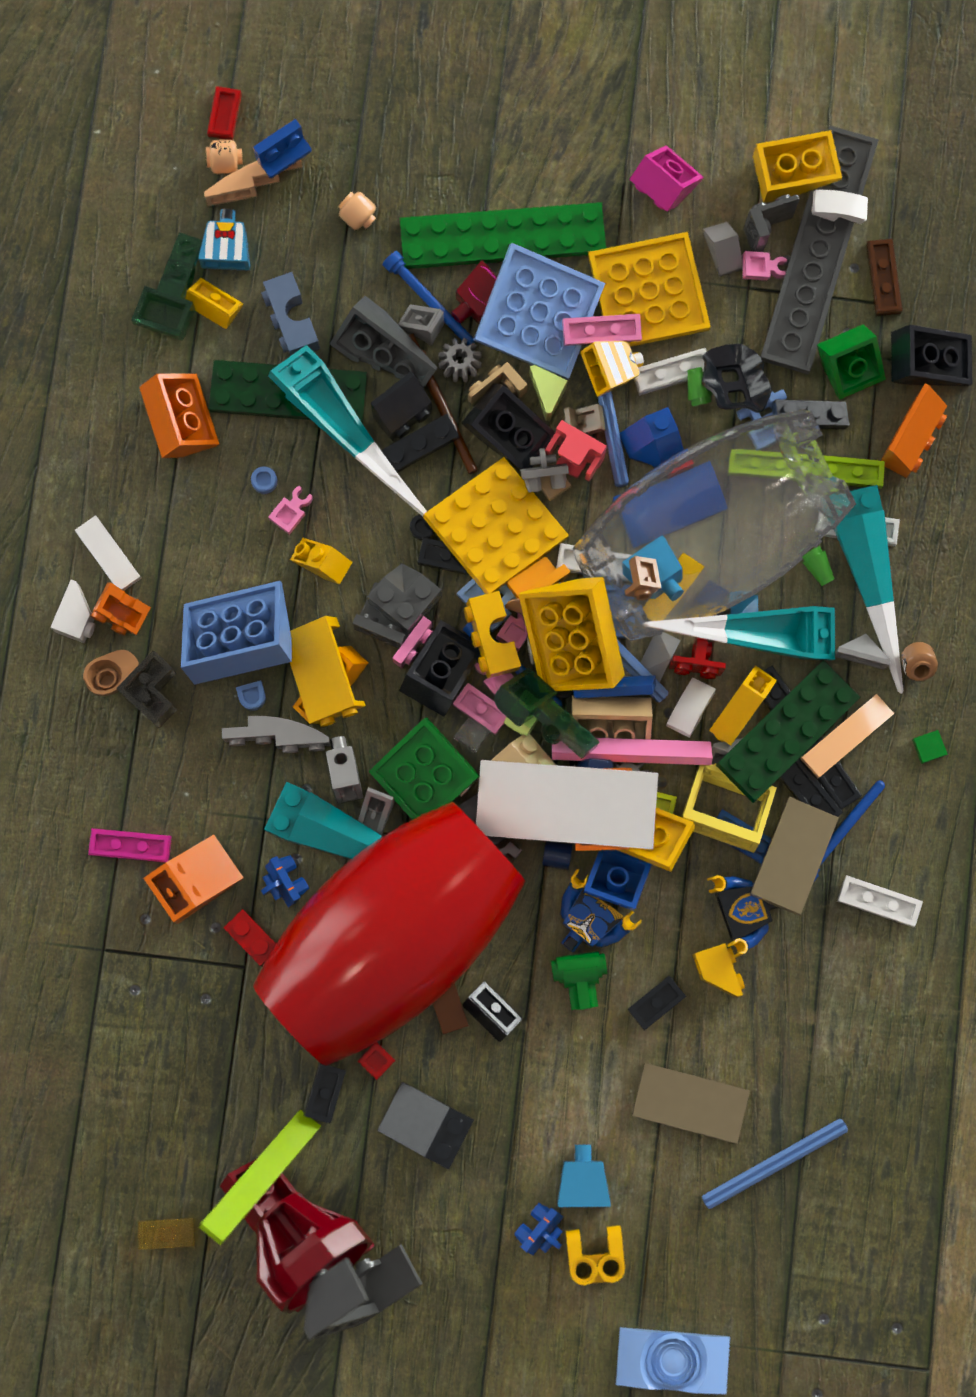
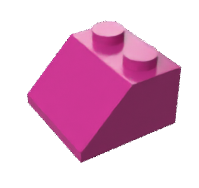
M665 145L645 155L630 177V180L635 184L637 190L651 197L657 207L668 212L677 207L704 177Z

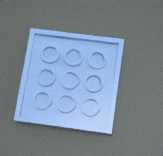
M511 243L473 340L528 364L536 365L567 380L570 378L582 345L564 346L562 320L563 318L593 317L605 283Z

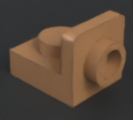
M634 556L629 560L633 585L625 590V596L636 597L637 600L649 599L653 593L661 589L656 559Z

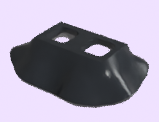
M726 344L712 348L703 354L704 372L702 385L715 395L719 408L727 410L747 408L756 413H760L765 409L772 392V387L763 371L764 362L754 350L743 344ZM731 371L737 373L738 381H723L721 373ZM742 392L745 401L732 403L729 400L728 393Z

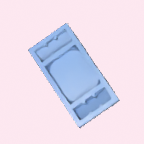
M620 1327L616 1385L699 1394H726L730 1337Z

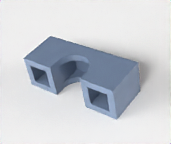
M290 272L264 281L265 291L261 292L266 307L271 306L274 314L270 315L274 329L280 328L283 337L278 339L283 352H289L290 356H292L305 345L312 351L319 350V342L310 318L294 321L287 316L291 308L303 303L293 273Z

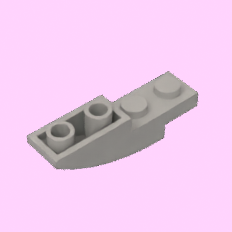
M248 716V727L222 728V739L225 743L229 742V746H243L245 741H256V744L260 745L272 743L271 739L276 740V747L282 749L283 753H296L298 748L308 747L309 751H323L325 746H331L329 737L305 724L279 717Z

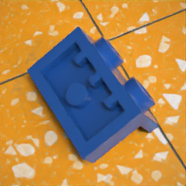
M296 119L253 147L256 160L269 178L275 177L312 151L304 139L302 127Z

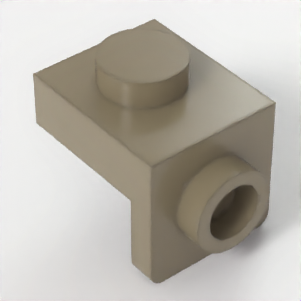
M600 404L576 410L571 407L564 408L565 416L563 421L585 434L590 435L606 431L603 407Z

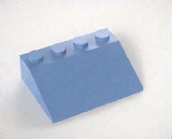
M281 581L184 604L181 668L194 685L292 662V638Z

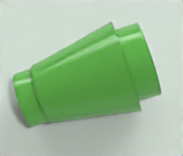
M702 367L687 370L688 401L691 400V405L697 406L712 402L711 395L713 393L702 385Z
M820 546L801 555L804 560L802 562L803 565L821 586L835 579L826 551H822Z

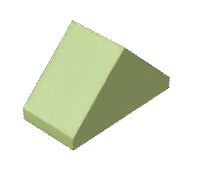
M532 365L529 369V375L545 420L548 421L551 420L567 388V380L536 365Z

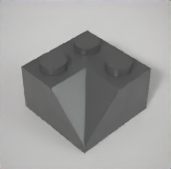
M402 563L383 577L367 596V599L373 608L394 625L400 627L409 636L421 618L425 617L442 598V590L422 573Z

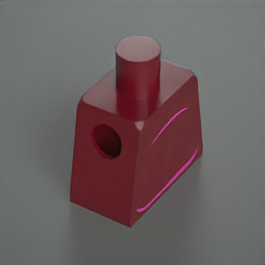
M483 260L456 290V299L460 305L451 311V314L460 324L470 316L480 324L497 276Z

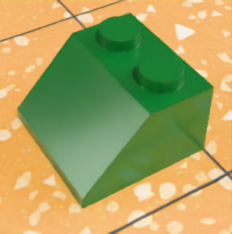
M864 324L817 344L822 367L840 400L886 380L877 336Z

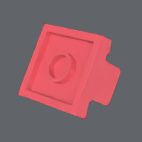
M561 420L554 436L545 449L546 455H552L557 445H559L558 455L561 457L556 465L567 464L569 468L568 474L574 478H578L586 464L590 463L591 465L585 475V480L590 481L597 468L604 461L607 445Z

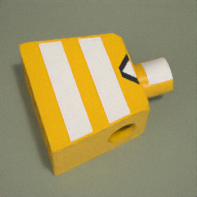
M596 341L580 351L597 397L625 385L639 376L638 367H642L644 364L643 355L640 352L632 353L630 345L626 341Z

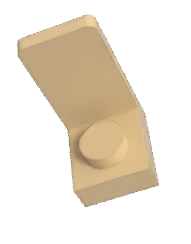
M508 362L503 366L499 364L489 372L487 379L483 382L479 380L470 387L468 401L471 404L475 403L487 392L492 384H498L502 380V384L512 393H515L518 398H521L527 393V383Z

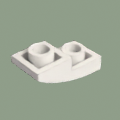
M815 190L813 192L812 215L833 222L840 217L862 224L867 220L868 198L843 191Z
M692 677L666 726L690 738L700 722L703 712L713 698L716 689Z

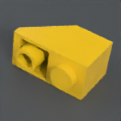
M302 538L300 543L297 544L290 558L295 564L325 580L337 584L342 582L353 563L332 546Z
M724 943L692 954L702 981L733 997L743 995L742 989H745L741 974L735 973L733 964L736 963V959L733 957L734 952L731 947L727 948Z

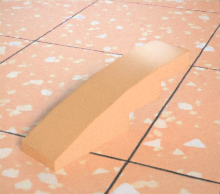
M301 159L284 171L302 167ZM255 161L221 179L206 190L204 196L208 207L256 197L255 187L280 182L278 175L269 178L258 161Z
M876 694L807 752L801 760L817 778L821 777L894 713Z

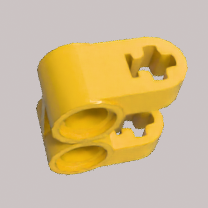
M620 1225L606 1227L608 1252L604 1254L582 1255L580 1230H566L569 1272L571 1278L579 1285L603 1282L614 1283L623 1277L625 1263ZM608 1260H614L618 1264L617 1271L611 1275L603 1271V1265ZM583 1262L591 1267V1271L586 1277H580L575 1272L577 1265Z

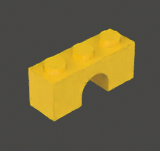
M500 591L469 598L466 603L467 607H464L466 621L472 623L474 632H471V639L474 647H478L481 657L478 658L481 672H486L487 679L518 671L521 664L514 641L498 643L490 635V626L503 621L507 616Z

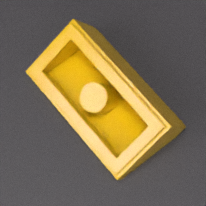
M200 278L187 290L185 304L224 329L230 326L243 306L242 302L203 278Z

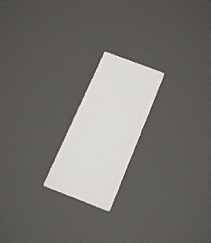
M481 760L476 825L486 836L653 849L658 773Z

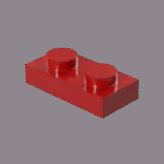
M244 909L223 927L259 966L265 963L276 945Z

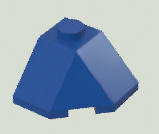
M669 407L644 416L620 432V438L628 457L635 461H642L652 465L655 469L664 471L665 461L685 454L678 427Z

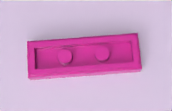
M91 828L88 855L166 863L170 857L172 836Z

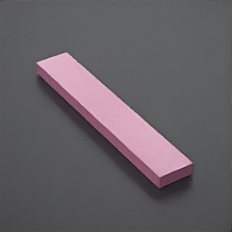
M552 736V760L584 761L585 759H600L628 763L712 765L713 759L711 742Z

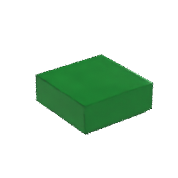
M939 730L912 739L921 764L948 755Z

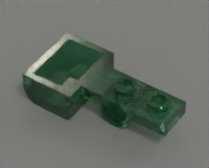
M179 232L157 290L147 286L143 288L131 319L133 325L180 341L184 339L193 318L195 307L192 301L183 299L186 290L193 283L195 267L199 259L203 240Z
M529 667L500 686L495 694V704L515 725L521 726L535 716L543 724L541 734L545 741L550 744H558L562 741L581 759L592 752L600 743L590 731L579 724L570 713L566 712L553 700L558 693Z

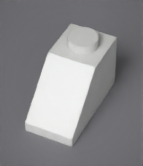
M70 580L50 628L55 633L85 643L86 639L92 636L95 623H93L94 619L91 617L92 613L82 589L76 581Z

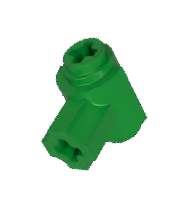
M599 951L560 956L556 957V960H551L553 981H559V984L563 983L564 989L568 988L571 1010L598 1007L595 984H599V978H602V975H607L605 954H599Z

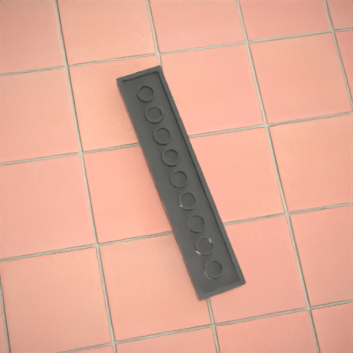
M831 125L828 131L831 130L842 180L811 190L761 353V358L764 362L808 375L854 222L840 217L833 222L812 215L813 192L815 190H835L862 196L879 140Z

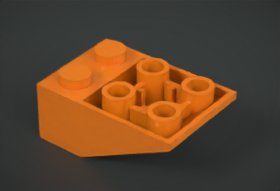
M215 835L210 836L169 860L144 877L171 920L176 924L181 923L244 879Z

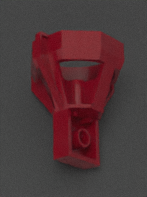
M256 1159L227 1174L220 1184L225 1194L230 1191ZM283 1173L244 1218L257 1236V1282L275 1306L287 1313L299 1312L307 1305L308 1286L313 1281L312 1278L323 1269L328 1271L347 1258L352 1267H354L360 1258L374 1247V1243L356 1220L313 1204L304 1198L303 1194L295 1190Z

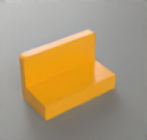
M543 557L509 580L507 587L518 599L520 592L564 582L570 574V570L565 564L556 569L547 557Z

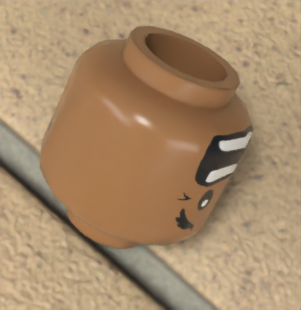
M915 642L908 645L902 652L901 662L903 669L910 679L924 681L936 673L938 662L934 649L929 644Z

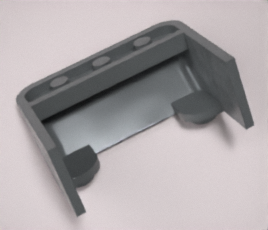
M402 1245L397 1246L380 1259L371 1261L370 1258H366L355 1265L357 1269L355 1271L347 1258L328 1271L327 1269L319 1271L312 1278L313 1281L308 1286L304 1332L309 1341L361 1325L422 1285Z

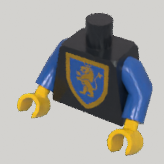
M717 875L709 877L707 881L711 880L715 884V888L709 890V893H716L715 896L731 939L728 947L734 945L737 948V954L733 956L737 958L745 954L747 950L758 945L769 931L768 923L773 921L770 911L779 907L749 895L754 884L751 880L735 876L722 877Z

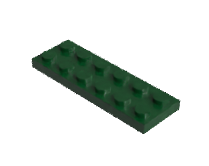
M214 360L209 412L311 420L285 398L286 394L268 377L270 371L278 365ZM328 369L363 424L367 372Z
M823 660L740 740L716 766L754 803L861 697Z

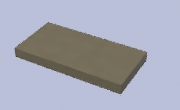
M789 797L749 895L800 916L839 817Z
M644 1063L631 1116L738 1144L750 1090Z

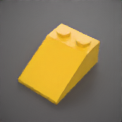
M831 130L756 144L753 160L762 199L765 203L773 202L783 195H790V197L800 195L842 180Z

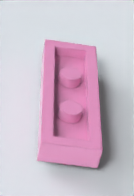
M640 314L563 318L562 320L564 346L588 345L596 341L636 342L642 340Z

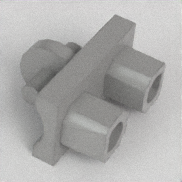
M545 448L539 449L540 456L530 457L531 465L541 464V467L520 469L521 478L524 479L528 492L541 491L540 477L550 476L552 489L566 488V474L569 473L568 465L547 466V463L556 462V454L546 455Z

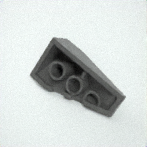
M366 296L353 306L330 342V345L350 360L365 362L372 365V368L378 371L383 369L391 372L396 378L402 379L412 371L422 388L426 386L438 368L390 315Z

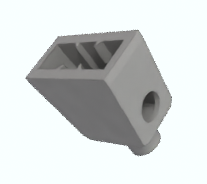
M344 736L330 739L332 750H328L326 756L332 788L337 802L343 803L364 798L352 746H347Z

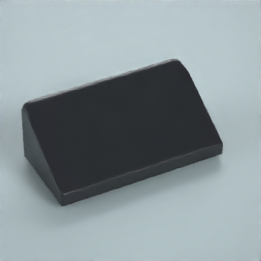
M485 981L462 1004L499 1042L522 1020Z

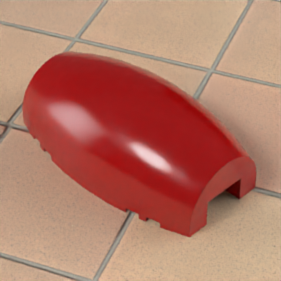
M454 802L447 803L437 809L421 814L390 831L363 849L336 871L311 896L283 932L267 957L262 970L253 984V988L271 1013L299 1044L322 1065L328 1066L356 1054L391 1035L420 1015L445 994L471 967L491 942L510 913L526 881L492 841Z

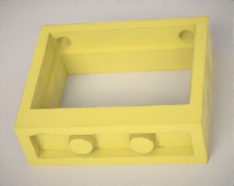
M716 763L712 765H699L681 817L694 822L695 828L693 832L754 853L760 844L777 787L770 786L757 799L762 802L753 831L693 810L702 781L744 795L716 766Z

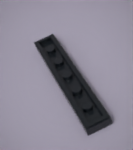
M773 665L764 670V672L777 680L763 700L770 711L791 692ZM822 736L802 755V757L807 752H809L814 746H816L820 741L823 740ZM839 761L821 777L817 778L841 810L862 796Z

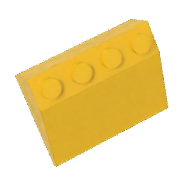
M603 577L575 579L519 593L541 692L614 688L625 676Z

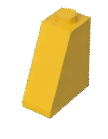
M755 665L709 731L719 741L726 742L731 746L777 680Z

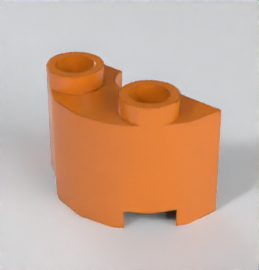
M107 582L93 609L91 617L104 624L106 621L112 624L111 629L123 636L127 632L137 635L151 607L129 596L124 590L111 582Z

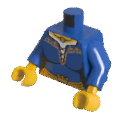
M579 869L575 870L571 877V882L562 896L560 915L564 919L562 924L570 930L561 942L568 950L574 953L582 942H585L591 948L594 945L602 948L617 943L642 923L641 920L636 924L630 921V916L634 911L629 912L624 917L604 900L583 893L589 875L586 876L585 880H579L577 878Z

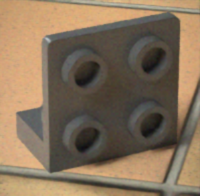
M783 195L777 198L775 202L769 204L761 202L749 210L743 230L751 251L764 252L769 235L771 234L770 225L793 218L800 200L798 195L791 197L790 195Z
M377 582L374 583L371 591L377 586ZM368 599L361 614H356L352 623L354 630L397 648H400L408 637L400 627L394 625L368 603Z

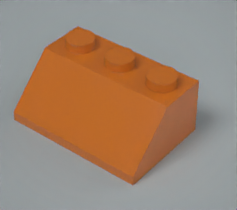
M156 374L139 387L162 458H182L219 445L197 374Z
M926 383L914 399L881 461H885L886 468L905 478L908 477L911 471L914 473L918 471L923 462V459L920 458L923 449L926 451L930 449L935 440V437L931 436L934 429L940 430L947 418L943 414L947 405Z

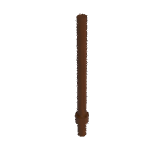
M408 335L414 341V343L420 348V345L415 335ZM432 375L427 383V387L441 416L449 415L461 437L455 440L454 444L468 474H473L478 469L435 377Z

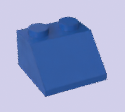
M599 850L583 893L635 911L652 864L618 850Z

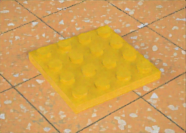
M688 232L588 252L593 278L605 283L599 299L602 316L640 314L642 340L628 342L630 347L710 330L711 326Z
M505 457L423 515L424 520L485 594L496 592L509 580L564 542L569 536L535 493L527 491L525 481Z

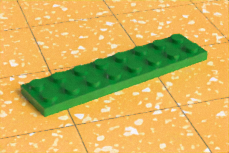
M602 202L400 218L403 261L406 263L404 266L407 269L479 264L482 260L484 263L503 262L511 243L546 258L587 256L588 252L606 248Z

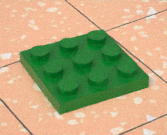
M427 717L418 723L369 771L387 793L394 797L397 804L412 820L421 814L453 802L480 776Z

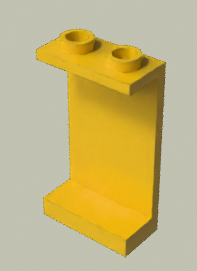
M331 616L321 617L290 631L292 638V662H290L293 675L309 724H320V727L334 724L335 718L340 716L343 718L358 714L357 709L366 706L364 701H355L332 631L339 628L340 625L337 617Z

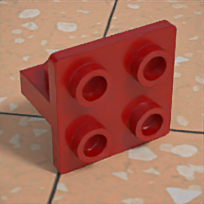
M695 637L691 658L674 655L669 663V669H674V673L678 675H690V672L700 673L701 678L716 679V676H721L724 672L726 663L708 661V658L711 656L712 642Z

